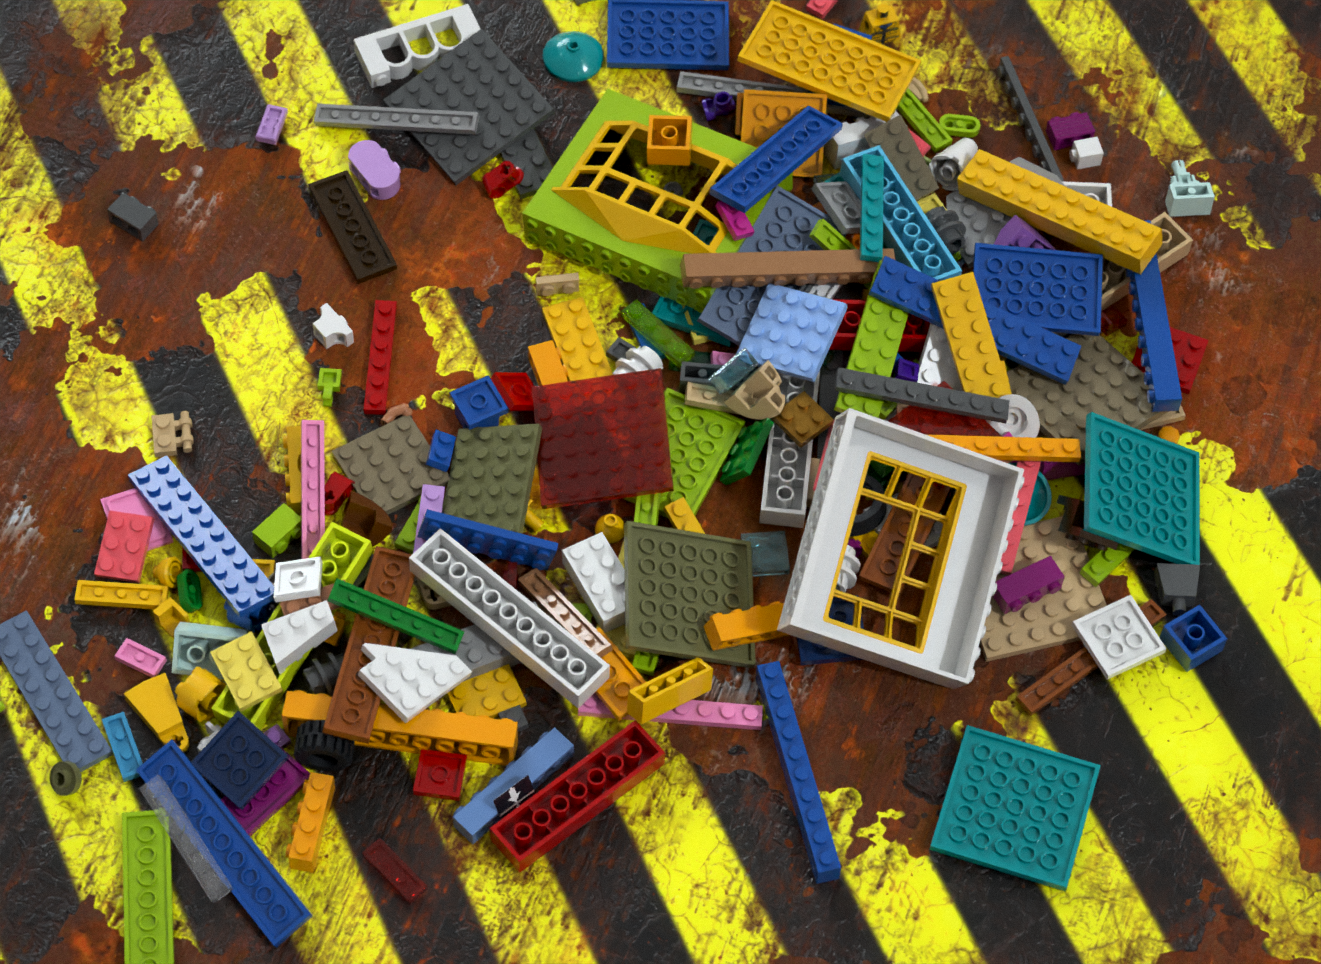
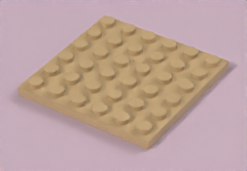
M1062 517L1024 526L1012 573L1017 572L1051 555L1065 576L1062 588L1054 594L1048 593L1035 603L1029 602L1023 605L1017 612L1011 611L1006 614L1002 612L991 596L990 604L992 608L984 624L986 632L984 637L980 639V646L986 662L1080 641L1081 639L1072 627L1073 621L1107 606L1100 586L1094 587L1079 574L1081 569L1090 560L1083 543L1064 538L1066 534L1058 531ZM999 573L996 577V581L1008 575Z

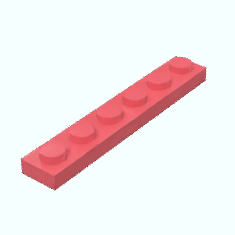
M1017 461L1016 467L1024 469L1023 477L1025 479L1022 488L1018 492V506L1013 511L1012 519L1014 523L1012 529L1007 534L1008 546L1002 554L1001 561L1003 565L1000 571L1001 574L1010 575L1012 573L1041 461Z

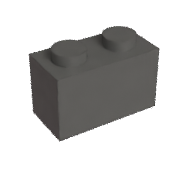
M122 193L107 209L111 223L142 242L159 225L157 213L152 207H146L134 196L130 197L125 193Z

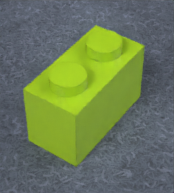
M283 503L252 531L254 543L274 558L278 553H283L291 541L301 536V517Z

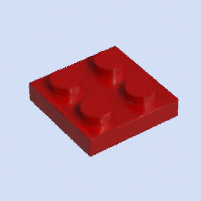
M494 372L490 379L510 411H542L546 406L527 373Z
M421 749L413 795L460 801L467 755Z

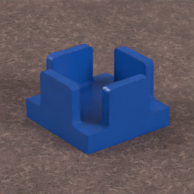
M488 375L449 392L450 399L455 406V415L463 428L471 430L475 427L499 426V417L508 413L506 403Z

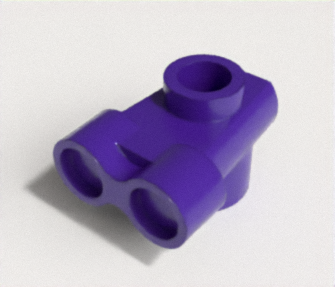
M724 91L717 93L712 100L710 98L701 100L707 121L714 120L720 115H728L731 111L736 110L732 95L730 96L729 93Z

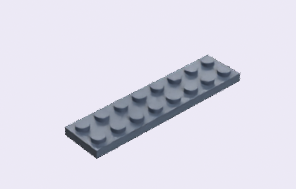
M27 610L1 623L0 658L60 759L75 763L80 772L112 756L113 752Z

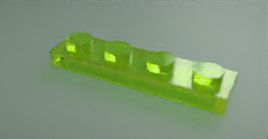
M637 299L621 310V317L678 368L681 366L682 361L687 362L695 356V351Z

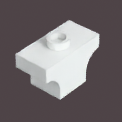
M328 303L321 306V317L313 323L314 336L326 349L335 344H343L346 347L353 344V331L348 326L345 318L342 315L339 316Z

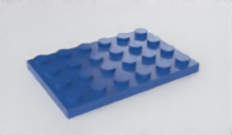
M608 0L607 67L729 70V1Z
M975 243L973 273L983 301L1050 332L1100 335L1102 254Z

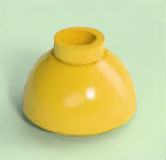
M605 514L596 522L595 534L603 532L609 543H616L624 537L625 523L618 515Z
M177 557L165 558L158 565L154 566L153 576L162 585L176 588L177 576L183 571L182 564Z

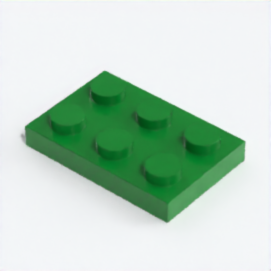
M765 418L741 429L738 435L739 439L730 451L731 457L722 469L723 474L720 481L723 484L728 485L751 475L774 424L772 420Z

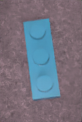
M121 712L102 719L123 781L126 782L140 777L136 769L143 763L125 713Z

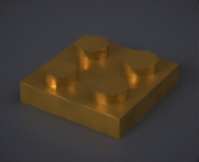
M805 391L784 405L780 414L771 418L800 448L830 427L834 422V419Z

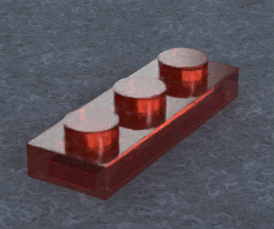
M381 838L362 852V856L409 904L413 903L428 890L427 885Z

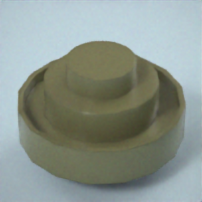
M62 761L56 763L51 769L49 776L50 784L57 794L68 796L73 795L79 790L82 778L81 772L75 763Z

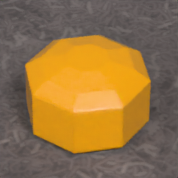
M1172 426L1162 427L1157 436L1175 444L1180 439L1178 430Z

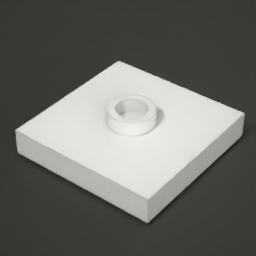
M321 557L276 563L275 602L320 596L322 577Z

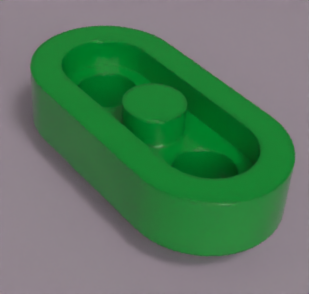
M185 569L177 576L179 602L185 611L194 613L203 605L200 579L193 570Z

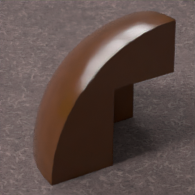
M353 491L350 492L342 513L343 518L340 526L370 540L373 547L384 540L393 527L392 521L388 514L375 502Z

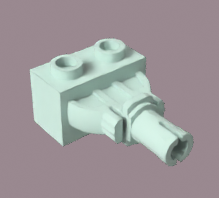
M1178 160L1172 162L1171 167L1175 176H1172L1170 179L1171 184H1169L1165 200L1169 216L1210 215L1215 198L1210 182L1200 183L1195 179L1194 175H1191L1190 178V172L1186 171L1183 160H1180L1179 163Z

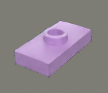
M267 104L255 136L256 141L273 145L277 144L288 114L287 108Z

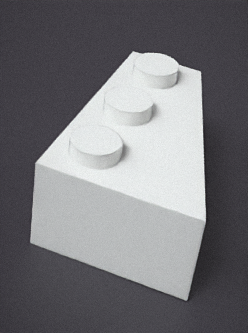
M327 600L261 624L279 674L283 673L285 668L294 661H299L303 657L302 655L311 648H316L338 631Z

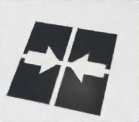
M528 775L493 800L500 819H503L536 794Z

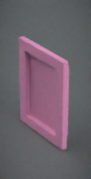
M133 488L100 499L107 518L109 510L151 516L155 519L147 551L173 543L170 531L139 494L137 489Z

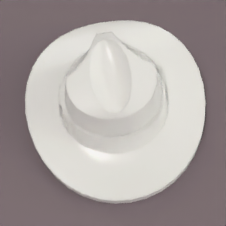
M1016 394L999 397L1000 399L1010 400L1008 420L1006 424L986 420L991 436L1000 437L1004 432L1009 431L1013 437L1036 438L1040 428V421L1033 404L1026 398Z

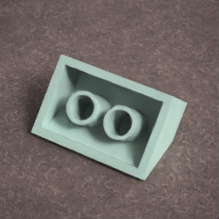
M180 622L174 632L172 673L191 675L194 668L199 666L202 669L208 670L219 679H223L210 652L247 634L248 630Z

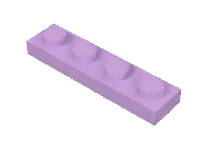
M426 484L422 486L413 553L426 542L422 538L417 537L426 510L442 513L445 493L444 486Z

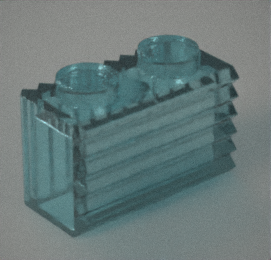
M744 348L711 375L708 380L719 394H724L758 366V362Z

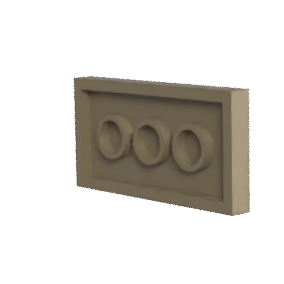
M901 114L864 134L870 148L880 145L916 201L940 189Z

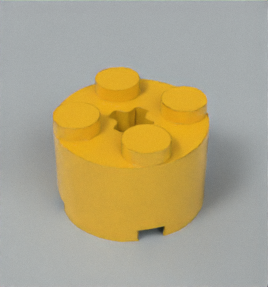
M198 666L194 668L185 682L177 685L175 689L177 705L199 722H202V720L210 721L215 717L211 708L227 684L208 670Z

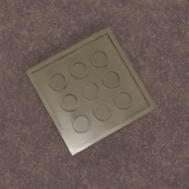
M404 415L331 451L334 460L345 477L355 481V484L352 483L353 490L375 502L388 515L419 500L423 484L445 487L448 480H450L447 472L426 465L430 445L410 415Z

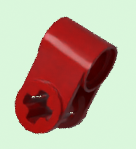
M504 161L483 175L482 182L489 197L497 199L518 185L523 180L524 173L519 167H514L512 162Z
M333 472L325 484V515L331 516L338 511L349 497L350 492L353 491L352 483L355 484V481L337 472Z

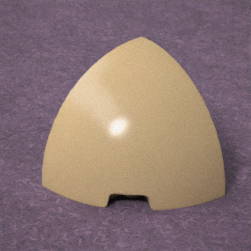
M767 360L724 403L736 413L747 418L758 420L773 418L781 413L785 404V395L781 394L779 387L782 380L774 366Z

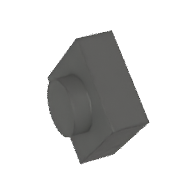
M618 337L606 351V356L617 362L620 358L627 359L626 352L630 348L636 347Z
M520 705L498 713L499 720L508 718L518 722V732L528 728V722Z

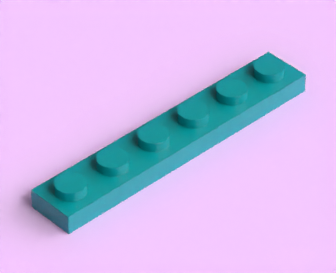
M863 154L861 158L860 260L879 262L883 258L884 156Z

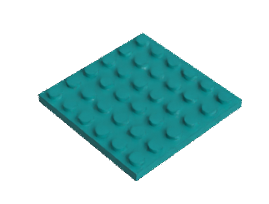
M1093 412L1087 414L1084 531L1176 564L1200 565L1199 452Z
M967 725L929 850L1066 891L1101 765Z

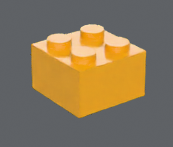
M649 115L647 138L648 164L690 166L692 116Z

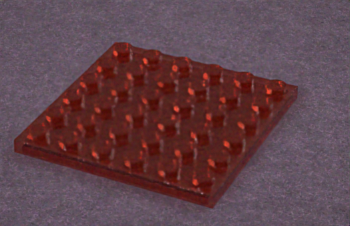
M661 368L532 387L535 424H540L542 427L537 455L542 509L674 491L663 372Z

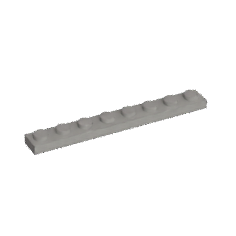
M317 104L314 123L316 126L476 134L479 114L478 112Z

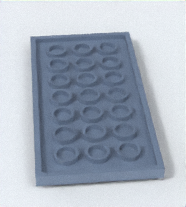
M777 185L753 225L755 231L753 236L747 237L738 252L824 250L809 237L820 219L826 220L843 237H846L847 234H842L838 230L830 216ZM786 284L783 287L798 290L800 286L796 284ZM747 285L737 288L733 286L716 288L697 322L740 346L767 285L761 287Z

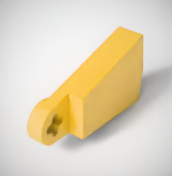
M166 673L145 680L124 693L126 702L163 745L167 744L171 739H177L181 741L180 749L184 753L188 750L189 739Z

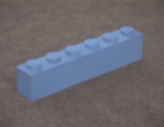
M555 727L550 732H544L533 747H527L516 762H510L499 777L494 776L482 792L477 791L466 806H460L454 812L453 826L473 845L490 830V827L501 820L493 800L527 775L535 790L574 756V745Z

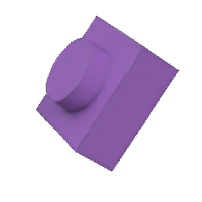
M278 724L264 732L269 739L282 749L291 744V739Z

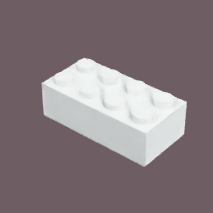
M603 532L563 549L562 563L599 627L606 633L624 625L625 569Z

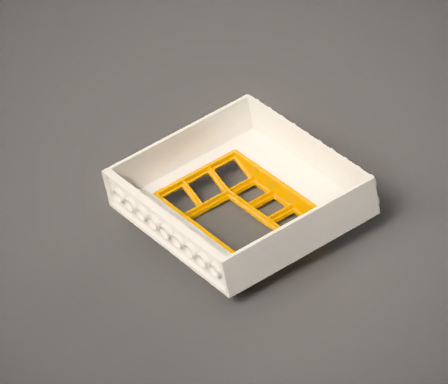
M851 408L842 412L834 420L777 631L951 689L968 685L974 678V662L980 655V639L984 637L986 632L984 624L986 617L991 612V596L995 594L997 589L995 581L1002 569V554L1008 546L1007 534L1012 529L1014 523L1012 515L1019 503V498H1017L1018 492L1024 484V469ZM871 460L895 468L884 494L863 488ZM902 471L926 478L915 505L892 498ZM934 481L956 489L945 516L923 508L924 501ZM861 495L912 513L887 607L836 590ZM920 516L943 524L937 549L913 541ZM911 549L934 557L928 583L905 576L904 573ZM902 583L925 591L919 617L895 609ZM833 597L854 604L852 625L829 618ZM862 607L885 614L884 636L860 628ZM893 617L916 625L915 647L892 639Z

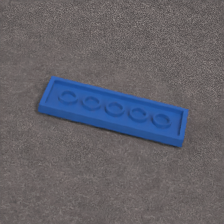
M428 509L417 536L427 541L441 528L470 553H481L493 559H504L516 565L523 564L538 570H548L558 548V543Z

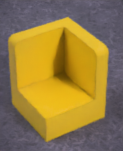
M171 597L153 610L155 622L172 638H174L175 628L180 622L190 623L187 612Z

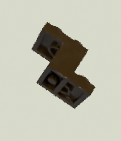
M1059 495L1056 503L1063 505L1065 512L1058 531L1066 534L1064 538L1105 552L1108 548L1117 549V542L1084 531V501Z

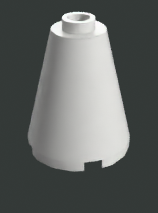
M962 138L931 159L928 167L936 183L939 182L943 185V189L950 191L958 190V176L978 151V147L972 139Z

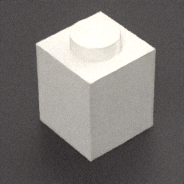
M1098 137L1074 141L1072 150L1069 152L1070 159L1075 163L1077 169L1101 165L1104 154Z

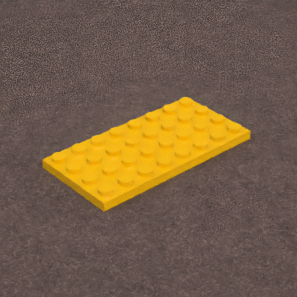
M773 0L770 1L737 59L738 62L814 93L827 94L829 99L885 122L891 120L921 65V60Z

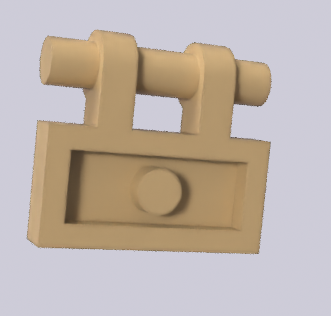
M182 411L180 413L181 418L175 421L173 413L151 416L155 457L177 455V447H183V451L186 453L192 451L194 439L190 430L192 419L189 418L188 411ZM182 430V435L176 437L175 431Z

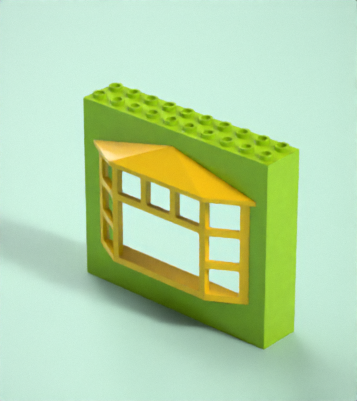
M607 89L523 211L525 239L531 243L540 244L550 251L564 254L567 258L576 259L587 266L600 269L606 274L617 276L625 282L636 284L644 290L653 291L661 297L675 300L680 305H687L702 313L716 288L700 287L692 289L690 287H683L680 263L683 254L736 253L739 251L746 238L734 241L725 223L703 208L701 204L710 192V188L716 184L721 174H728L757 148L692 122L690 161L714 172L695 201L687 200L611 169L631 138L647 144L649 115H676ZM610 129L624 134L619 143H601V141ZM595 151L612 152L604 165H586ZM793 172L778 184L779 187L788 192L793 188ZM580 173L597 174L589 187H571ZM605 176L628 184L619 200L596 191ZM635 188L658 196L649 212L626 203ZM775 188L745 212L752 227ZM666 200L689 209L680 224L656 215ZM696 212L718 228L709 245H706L686 229Z

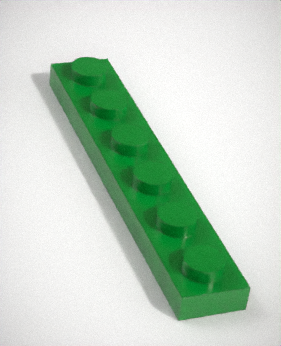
M338 578L327 600L330 603L453 654H456L465 632Z

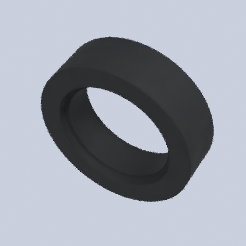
M866 474L863 488L884 494L881 484L875 478ZM873 499V504L869 510L855 516L850 537L866 534L878 527L886 515V503Z

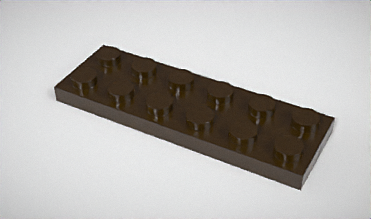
M347 170L308 184L309 190L358 284L397 270V264Z

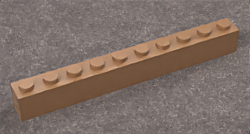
M894 248L883 249L882 261L885 256L895 260ZM860 249L683 254L680 269L683 287H690L692 289L700 287L720 288L722 286L737 288L747 285L761 287L770 283L775 286H784L786 284H796L798 286L806 284L825 285L827 283L843 285L854 282L860 284L872 282L878 262L860 260Z

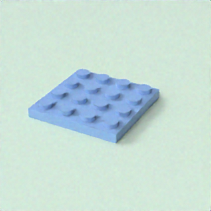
M770 283L766 287L735 358L737 361L760 367L769 360L779 373L815 382L848 306L843 302L780 285L775 286Z

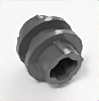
M942 206L933 208L925 214L951 255L964 247L966 227L963 222L959 221L955 211L946 210Z
M331 652L325 655L327 662L320 665L316 658L311 660V667L304 669L302 673L310 694L324 693L330 697L333 696L344 653L336 656Z

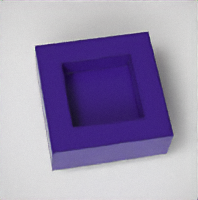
M899 358L896 362L895 378L917 382L919 364Z

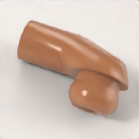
M402 403L391 407L380 422L382 425H386L394 421L399 415L411 416L413 411L409 408L408 404Z

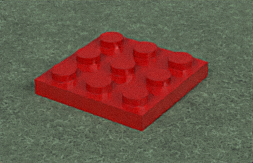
M1170 327L1180 389L1182 393L1189 395L1209 340ZM1137 346L1131 363L1145 373V367L1141 365L1142 349H1139Z

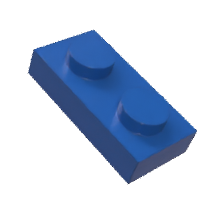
M435 429L426 465L447 472L456 437Z

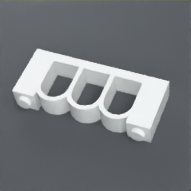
M466 4L354 39V48L371 88L390 83L391 79L405 78L412 72L413 68L424 71L479 31L480 27L469 5ZM453 28L459 43L451 47L440 44L435 34ZM427 37L433 51L427 55L414 53L408 42ZM400 45L406 57L405 61L396 64L388 62L381 50Z

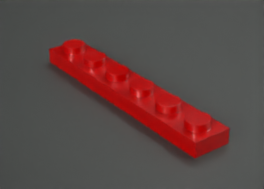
M375 300L364 414H386L397 301Z

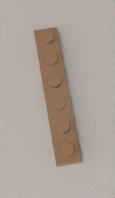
M537 568L518 578L519 585L554 621L601 658L613 651L612 645Z

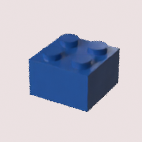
M1201 605L1164 625L1159 637L1186 672L1222 652L1227 641V637Z

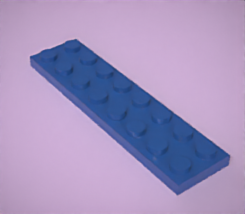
M808 105L710 188V195L743 213L747 212L842 130L843 123Z

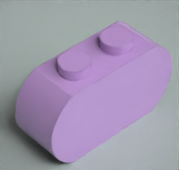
M371 140L357 142L350 148L348 153L349 170L370 196L374 199L385 200L396 195L400 189L401 169L396 162L391 161L386 149L381 148L377 142Z

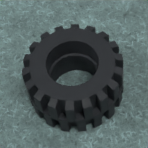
M325 720L307 721L298 726L294 758L300 764L321 771H336L351 765L354 740L322 733Z

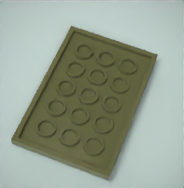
M524 424L477 427L471 430L468 428L459 429L442 513L523 534L542 434L541 425Z

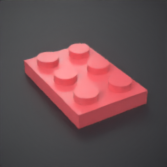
M109 510L94 575L96 577L140 583L155 519L151 516Z

